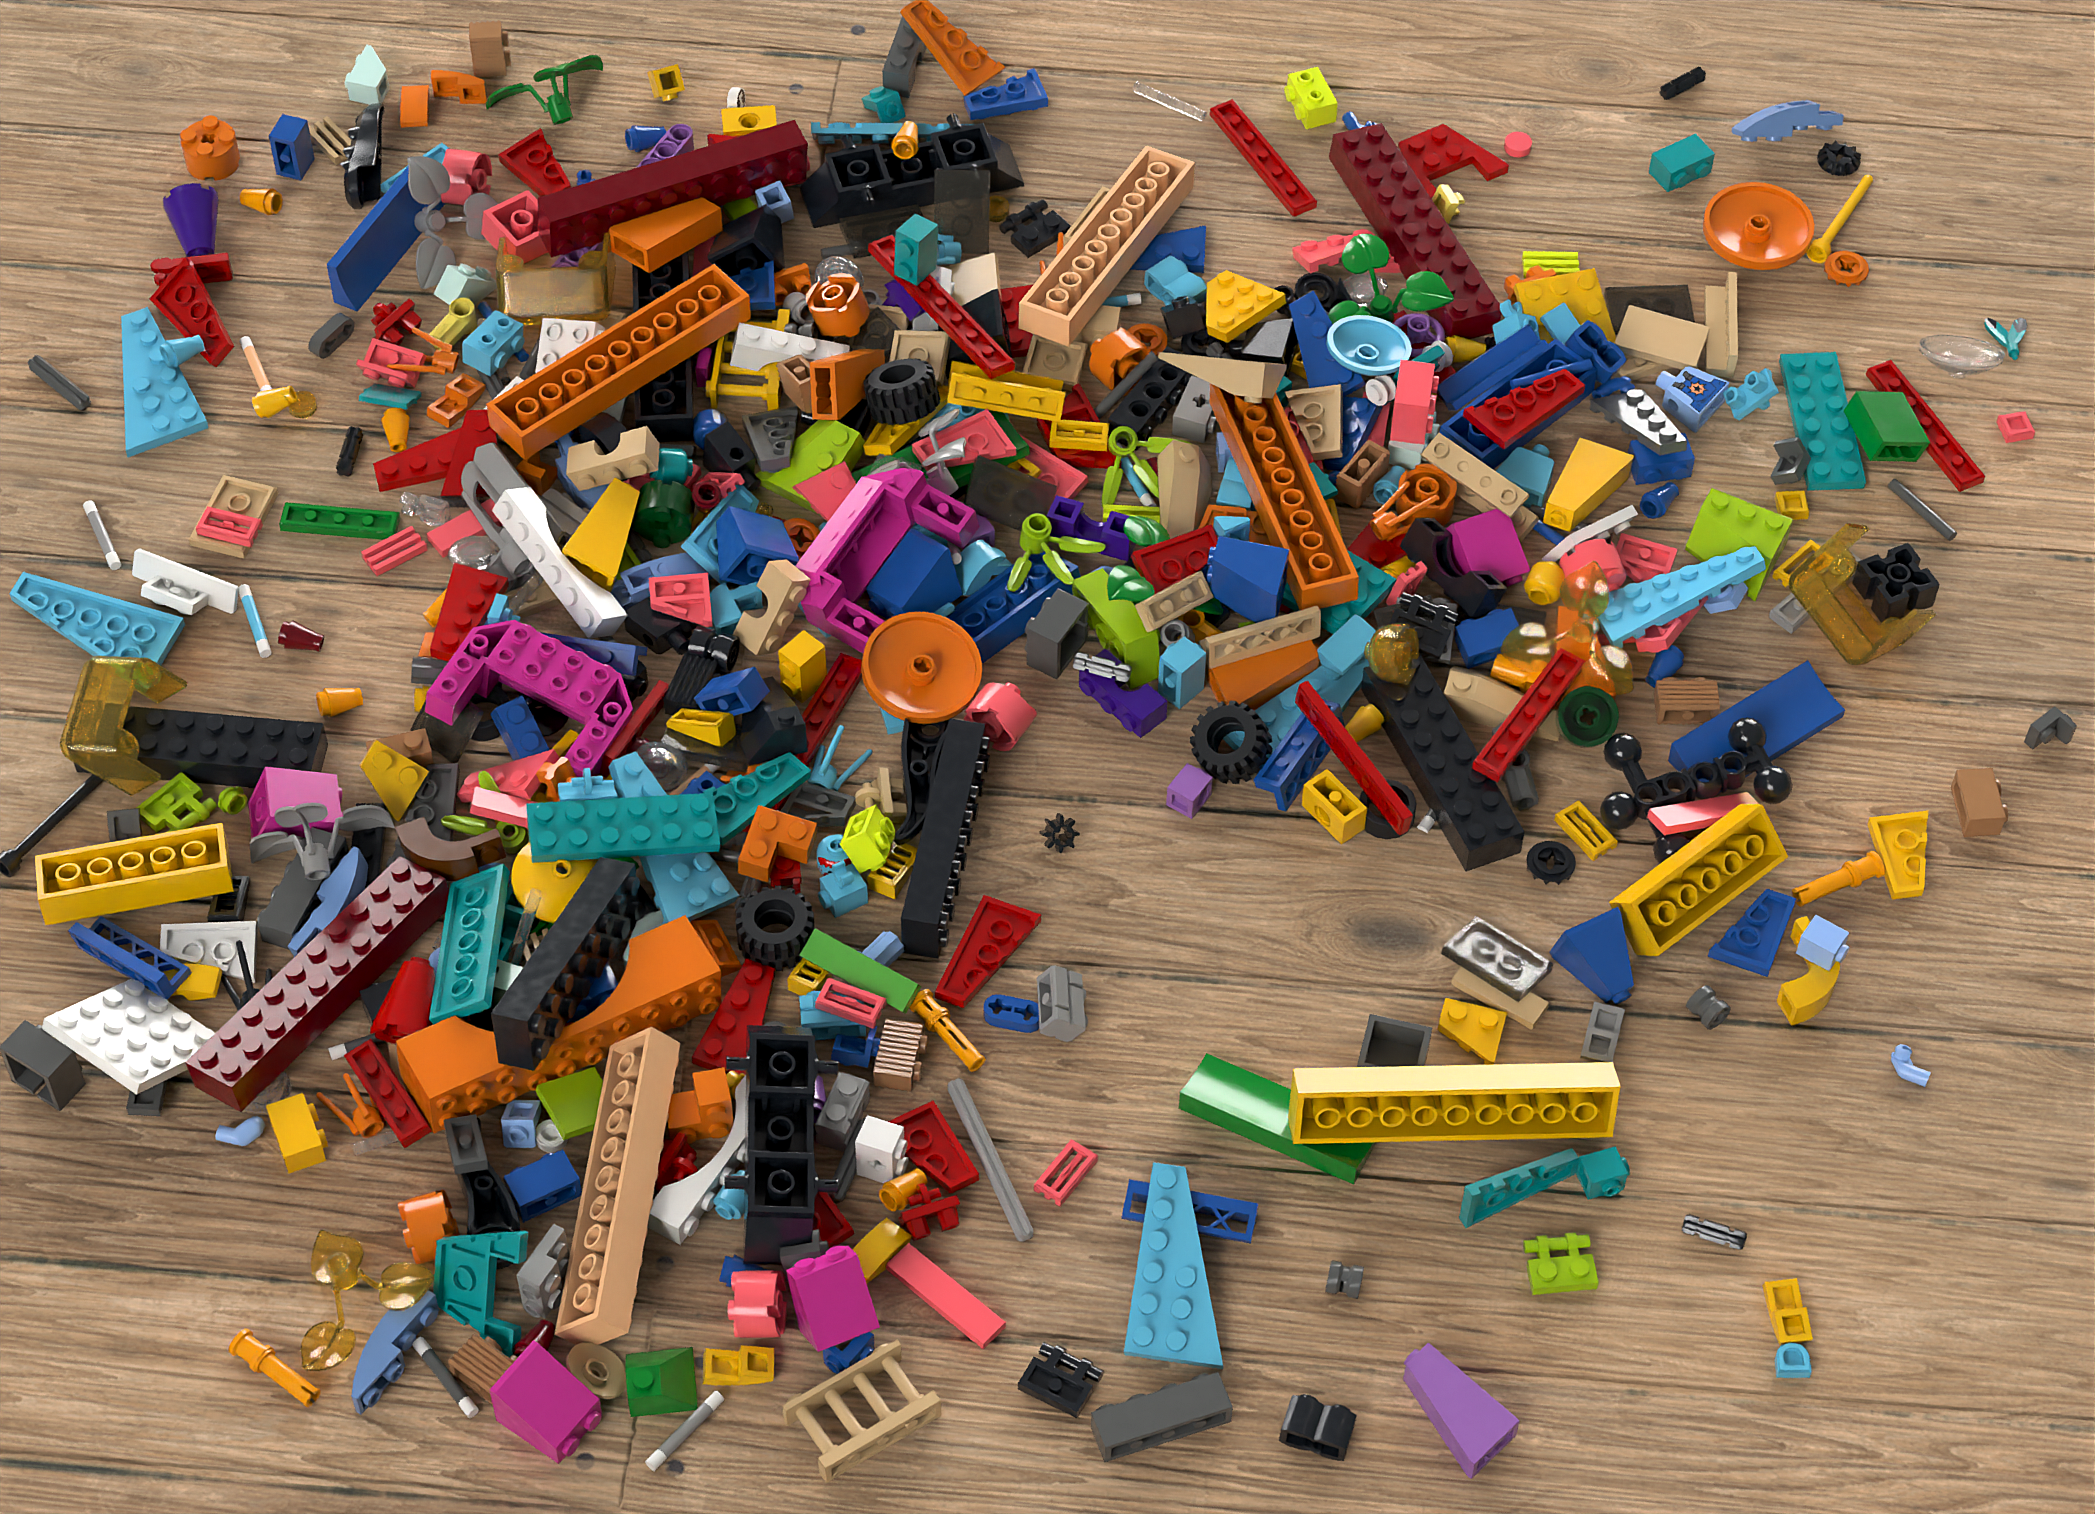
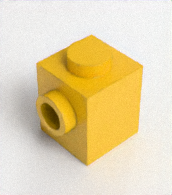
M678 64L647 72L654 98L662 97L663 101L678 98L677 92L685 90Z

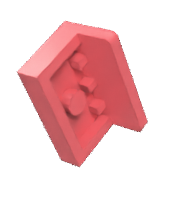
M372 338L364 361L358 359L356 365L363 371L362 375L372 380L378 381L379 377L388 379L389 384L398 388H404L405 385L415 388L421 372L392 370L387 368V365L423 366L426 356L423 353Z

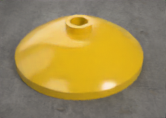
M528 843L518 853L512 867L511 884L513 892L521 906L531 915L543 921L555 923L599 859L571 861L560 859L554 862L532 863L530 843ZM563 867L567 873L561 874L556 868Z

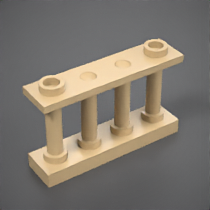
M1438 433L1421 453V457L1456 481V498L1479 514L1497 508L1509 516L1520 542L1524 540L1539 521L1537 515L1522 506L1530 496L1527 492L1442 434Z
M898 1339L890 1344L885 1343L878 1346L868 1357L804 1394L798 1393L793 1395L782 1406L785 1424L789 1426L800 1420L822 1452L821 1456L818 1457L819 1473L826 1483L941 1416V1400L933 1390L926 1395L919 1394L897 1362L902 1360L901 1343ZM883 1370L887 1371L909 1402L907 1406L897 1412L891 1411L869 1381L871 1377ZM856 1386L880 1419L878 1423L868 1429L861 1427L840 1397V1395ZM829 1403L851 1435L849 1440L839 1446L832 1444L811 1413Z

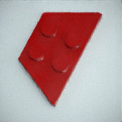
M1080 383L1075 384L1072 387V392L1064 398L1061 420L1100 422ZM1037 418V427L1049 447L1052 421ZM1108 442L1107 451L1049 447L1052 455L1072 467L1108 469L1110 466L1114 467L1116 456L1108 448Z

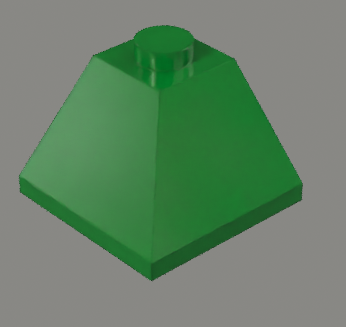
M693 1347L626 1354L625 1369L630 1417L693 1411L698 1408Z

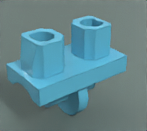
M1765 368L1759 373L1752 371L1746 375L1744 384L1738 388L1730 387L1723 392L1725 401L1730 406L1735 419L1740 421L1758 407L1761 410L1770 407L1769 399L1779 393L1772 380V373L1769 369Z
M583 768V777L571 778V782L558 783L560 802L617 798L614 780H603V776H591L590 768Z

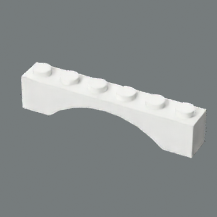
M531 487L505 490L493 507V513L588 639L614 635L627 617V613L612 593L584 576L561 552L549 530L546 507Z
M746 1075L735 1088V1120L730 1135L722 1149L707 1165L693 1175L679 1182L663 1186L653 1200L647 1227L681 1245L687 1235L692 1236L699 1225L700 1217L705 1211H710L714 1206L713 1199L723 1187L725 1175L735 1174V1169L740 1162H745Z

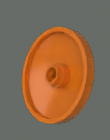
M1745 182L1722 189L1712 197L1705 209L1703 232L1711 248L1725 260L1749 269L1772 270L1791 265L1805 255L1812 242L1814 220L1806 204L1792 192L1768 183Z
M908 612L886 620L873 631L865 645L861 672L868 693L887 713L901 720L907 718L908 722L931 724L948 720L968 707L979 688L982 677V661L979 650L971 636L954 621L929 612Z

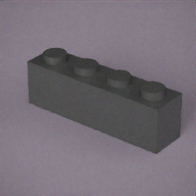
M312 827L310 832L313 843H321L328 850L332 833ZM337 835L333 851L334 860L329 861L330 875L337 868L340 860L349 853L346 837ZM303 837L302 841H300L303 851H305V846L307 845L306 837ZM298 853L294 860L287 864L284 878L280 885L274 887L266 910L263 909L257 918V927L259 928L262 941L285 949H289L288 945L294 934L300 931L314 909L322 903L316 893L323 881L329 878L327 877L322 880L306 879L304 866H302Z
M1219 1372L1210 1375L1204 1373L1195 1376L1191 1381L1179 1385L1174 1383L1165 1385L1154 1393L1147 1395L1136 1394L1125 1402L1116 1405L1105 1404L1100 1406L1096 1411L1091 1412V1430L1105 1463L1230 1423L1233 1406Z

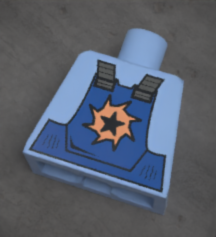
M1688 366L1677 377L1666 371L1661 372L1656 380V386L1665 390L1662 403L1663 408L1696 433L1725 402L1723 392L1728 389L1729 382Z

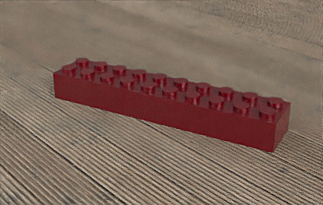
M791 120L537 198L539 235L550 257L553 258L610 240L609 228L614 225L703 197L721 207L724 204L756 195L755 190L779 180L783 186L798 183L806 179L808 142L796 121Z
M1379 123L1333 134L1329 159L1379 238L1387 245L1389 254L1394 257L1395 263H1398L1405 279L1407 280L1418 272L1430 271L1439 275L1453 294L1454 301L1426 311L1430 317L1442 325L1445 331V339L1453 335L1473 339L1494 333L1492 325L1499 322L1502 315L1500 303L1383 124Z
M399 856L185 1062L195 1087L242 1112L360 996L359 991L366 989L380 977L446 912L449 895L446 879Z

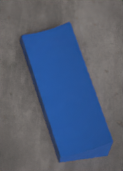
M408 166L326 264L334 303L358 312L422 233L415 227L414 219L418 212L423 211L422 209L430 204H421L412 197L408 186ZM441 201L432 210L440 211L446 203Z
M1045 551L1040 554L1030 555L1028 560L1032 562L1031 569L1017 591L1012 592L1007 589L1008 580L1014 567L1013 564L955 606V611L946 616V618L960 625L971 636L979 650L982 664L1024 634L1029 619L1038 615L1044 600L1047 597L1051 598L1058 588L1073 595L1072 584L1066 585L1061 582L1044 562L1043 555L1046 554ZM1060 557L1074 579L1081 577L1077 565Z
M1807 660L1674 741L1671 745L1668 761L1679 772L1684 768L1688 771L1697 762L1707 761L1713 763V758L1718 757L1719 759L1724 753L1734 751L1728 740L1729 729L1735 721L1746 717L1759 720L1765 727L1767 739L1763 748L1770 761H1773L1844 716L1845 709L1830 694ZM1727 769L1729 772H1737L1735 769ZM1699 779L1701 782H1709L1707 779Z

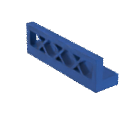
M1526 324L1439 383L1437 393L1449 411H1457L1549 348V345L1545 340H1539L1530 324Z
M542 633L550 638L560 640L564 645L575 651L584 652L591 659L603 665L606 664L613 667L621 674L636 676L638 656H647L648 647Z
M1323 699L1345 727L1340 704ZM1303 712L1254 778L1257 788L1274 793L1278 809L1285 812L1331 750Z
M102 916L89 929L75 922L68 930L79 949L128 978L142 982L145 988L165 999H168L192 973L186 965ZM104 928L110 931V939L108 940L98 935ZM130 943L132 944V952H127L119 946ZM154 957V965H149L142 961L141 958ZM172 969L178 971L170 981L165 973H163V971Z
M1129 1179L1122 1219L1144 1223L1145 1213L1139 1214L1130 1212L1132 1201L1147 1203L1150 1183ZM1190 1191L1194 1214L1200 1213L1216 1216L1218 1219L1208 1227L1199 1225L1196 1221L1198 1234L1251 1244L1254 1225L1258 1215V1203ZM1232 1219L1248 1222L1246 1234L1231 1231L1225 1221ZM1219 1225H1222L1225 1230H1223V1229H1218V1228H1216V1227H1218Z

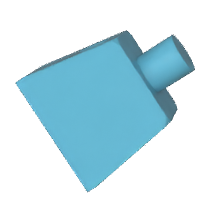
M1537 444L1532 451L1517 447L1496 470V472L1530 495L1522 505L1528 508L1532 504L1543 508L1552 480L1555 462L1553 459L1548 458L1550 452L1544 445Z

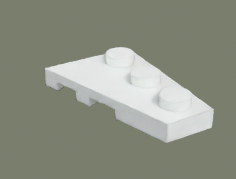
M1630 505L1568 535L1546 554L1542 560L1559 563L1562 555L1567 552L1568 556L1576 552L1574 546L1593 539H1608L1613 532L1618 535L1631 527L1629 522L1638 513L1633 505Z
M257 922L161 924L160 951L182 964L220 967L223 971L222 974L244 980L236 941L241 940L252 982L256 983Z

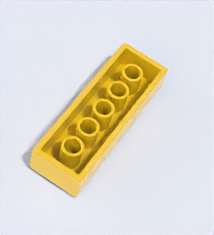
M1740 804L1609 903L1612 909L1616 907L1620 909L1624 932L1635 954L1659 956L1787 859L1788 855L1763 805Z
M223 823L35 856L37 895L45 926L234 892L229 847Z

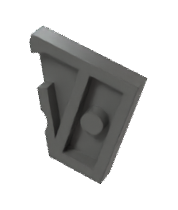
M804 782L792 792L781 812L815 822L817 827L845 826L856 806L854 796Z

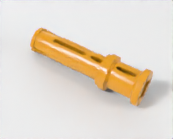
M1870 851L1862 859L1854 862L1851 860L1845 862L1842 865V869L1793 888L1792 896L1797 898L1796 901L1800 900L1797 902V905L1802 907L1847 886L1859 887L1867 879L1874 876L1877 878L1884 876L1883 862L1875 851Z
M924 989L920 991L909 1009L912 1012L918 1013L925 1021V1027L929 1031L937 1032L949 1048L968 1067L970 1072L978 1070L985 1063V1057L980 1054L950 1020V1012L946 1007H941L934 1000L931 990Z
M248 1328L240 1331L230 1343L228 1352L231 1355L240 1356L250 1364L249 1368L253 1372H263L303 1403L306 1408L313 1405L310 1398L315 1402L319 1398L321 1393L319 1388L313 1386L275 1356L274 1348L259 1342L253 1337V1332Z

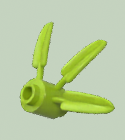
M1120 426L1114 429L1108 439V448L1116 456L1114 467L1110 466L1107 469L1102 492V507L1104 504L1113 505L1123 475V470L1119 468L1121 458L1128 456L1135 462L1133 470L1136 475L1159 498L1158 477L1145 459L1139 460L1134 451L1137 446L1147 447V451L1150 453H1161L1172 440L1191 443L1184 440L1162 437H1149L1148 441H1138L1137 434L1130 427ZM1125 439L1128 444L1127 447L1120 448L1117 445V440Z
M1040 513L1031 514L1023 522L1019 539L1020 546L1025 551L1024 557L1017 558L1008 580L1007 589L1015 592L1021 587L1032 566V562L1028 560L1030 555L1040 554L1044 551L1046 554L1043 555V560L1051 572L1066 585L1074 583L1073 576L1058 553L1051 551L1048 547L1049 542L1058 543L1061 550L1075 553L1102 552L1106 546L1103 543L1062 536L1061 538L1050 536L1052 527L1048 518Z
M487 771L479 772L478 779L482 789L501 793L494 779ZM449 815L441 819L443 826L474 836L494 830L487 827L488 824L485 820ZM499 821L495 827L500 834L504 850L507 853H519L529 842V835L525 827ZM515 832L513 836L506 837L509 833Z

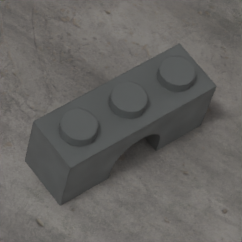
M903 16L884 64L882 78L883 87L899 92L900 97L909 98L915 82L916 62L923 60L927 47Z

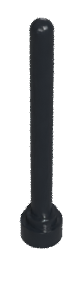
M102 770L95 771L13 850L2 851L0 853V872L7 877H12L20 869L22 858L104 781L105 773Z

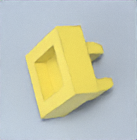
M1439 185L1432 197V201L1447 223L1450 222L1453 215L1459 214L1458 205L1465 203L1462 195L1457 192L1453 193L1449 185Z

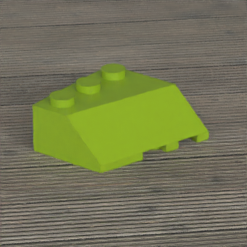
M818 420L794 441L790 467L783 468L781 471L774 473L761 472L760 470L756 476L761 480L760 486L817 514L811 508V504L792 487L844 461L851 472L864 452L863 445L865 441L860 432L836 420Z
M1711 488L1700 508L1685 550L1701 562H1706L1712 557L1728 555L1741 548L1755 546L1764 558L1766 570L1743 582L1748 587L1747 596L1756 601L1788 541L1793 519Z

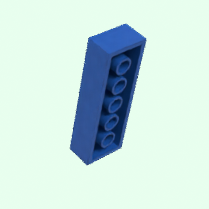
M1555 338L1548 344L1549 348L1497 382L1465 408L1472 405L1476 408L1484 405L1485 400L1492 397L1499 399L1509 395L1510 390H1512L1510 380L1585 359ZM1593 366L1591 370L1573 374L1585 384L1584 393L1504 450L1463 417L1465 408L1442 424L1439 433L1490 468L1495 469L1517 447L1526 445L1594 391L1598 369Z

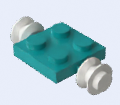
M1435 341L1432 345L1426 346L1422 354L1411 361L1435 364L1434 372H1440L1444 367L1451 365L1453 355L1446 343ZM1399 371L1396 372L1392 379L1387 375L1376 376L1375 379H1370L1366 383V395L1372 403L1378 406H1385L1395 400Z

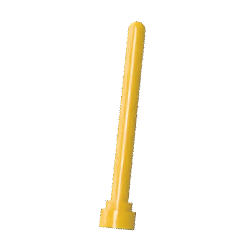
M1865 175L1822 238L1811 242L1806 252L1811 261L1824 263L1831 254V242L1873 183L1871 175Z

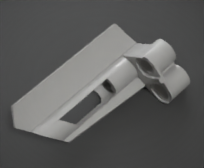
M492 442L477 447L473 461L468 462L462 472V496L498 551L497 555H493L490 558L491 562L484 571L507 577L509 581V587L505 592L507 593L523 587L532 579L540 578L541 575L506 528L497 526L476 499V489L478 484H480L496 504L505 490L529 487V485L495 443ZM546 508L548 527L554 541L558 545L565 531Z

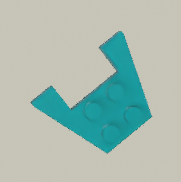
M515 1231L449 1236L437 1240L433 1293L436 1295L438 1307L464 1326L467 1324L471 1325L480 1332L481 1338L490 1337L495 1340L503 1349L502 1353L510 1357L515 1352V1344L521 1339L522 1326L493 1317L497 1258L516 1264L526 1261L528 1232Z

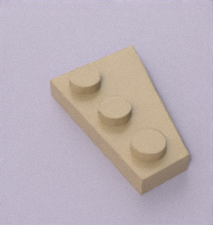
M1341 384L1285 391L1289 405L1314 461L1342 457L1343 391Z

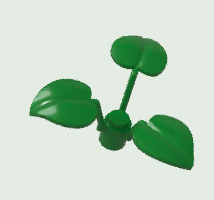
M589 55L536 72L533 76L534 81L551 80L554 94L547 97V103L544 102L532 85L519 83L494 91L486 102V108L488 110L492 105L504 98L529 91L543 107L544 113L549 112L553 125L568 122L574 118L570 109L568 74L584 70L603 71L602 59L598 55ZM563 76L564 97L558 90L556 77Z
M1359 234L1354 236L1345 246L1342 252V262L1346 270L1354 274H1363L1369 270L1375 298L1370 303V309L1366 306L1359 308L1354 301L1350 300L1341 302L1331 309L1328 317L1332 324L1340 319L1357 315L1377 317L1392 323L1395 318L1394 313L1398 312L1397 307L1400 301H1402V305L1406 309L1419 312L1447 305L1454 301V297L1439 275L1430 271H1422L1413 274L1407 279V288L1400 289L1392 305L1390 298L1380 295L1374 269L1382 268L1388 264V247L1383 240L1375 235Z
M1130 516L1124 523L1126 536L1139 546L1148 547L1170 539L1167 530L1153 519L1143 516ZM1118 565L1109 574L1107 582L1109 601L1128 600L1136 605L1154 595L1155 591L1151 583L1146 581L1145 577H1141L1132 567ZM1212 598L1193 608L1197 611L1215 615H1222L1223 613L1221 603L1216 598Z

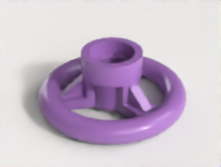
M1418 313L1407 314L1398 318L1393 323L1399 328L1407 324V337L1411 345L1421 342L1430 344L1435 341L1445 342V331L1442 325L1428 315ZM1430 326L1435 330L1437 336L1429 331ZM1412 348L1410 357L1421 355L1423 349Z

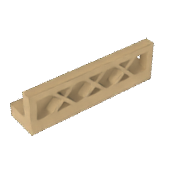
M1728 272L1725 287L1705 286L1704 326L1710 327L1705 343V372L1716 377L1733 378L1738 359L1737 272Z
M1313 606L1206 637V639L1199 641V645L1206 652V663L1209 669L1320 637L1321 611L1318 606Z

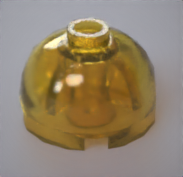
M1387 624L1377 629L1370 642H1367L1364 650L1365 658L1368 660L1374 675L1381 680L1406 684L1412 679L1416 669H1410L1412 659H1418L1419 641L1415 628H1409L1410 624Z

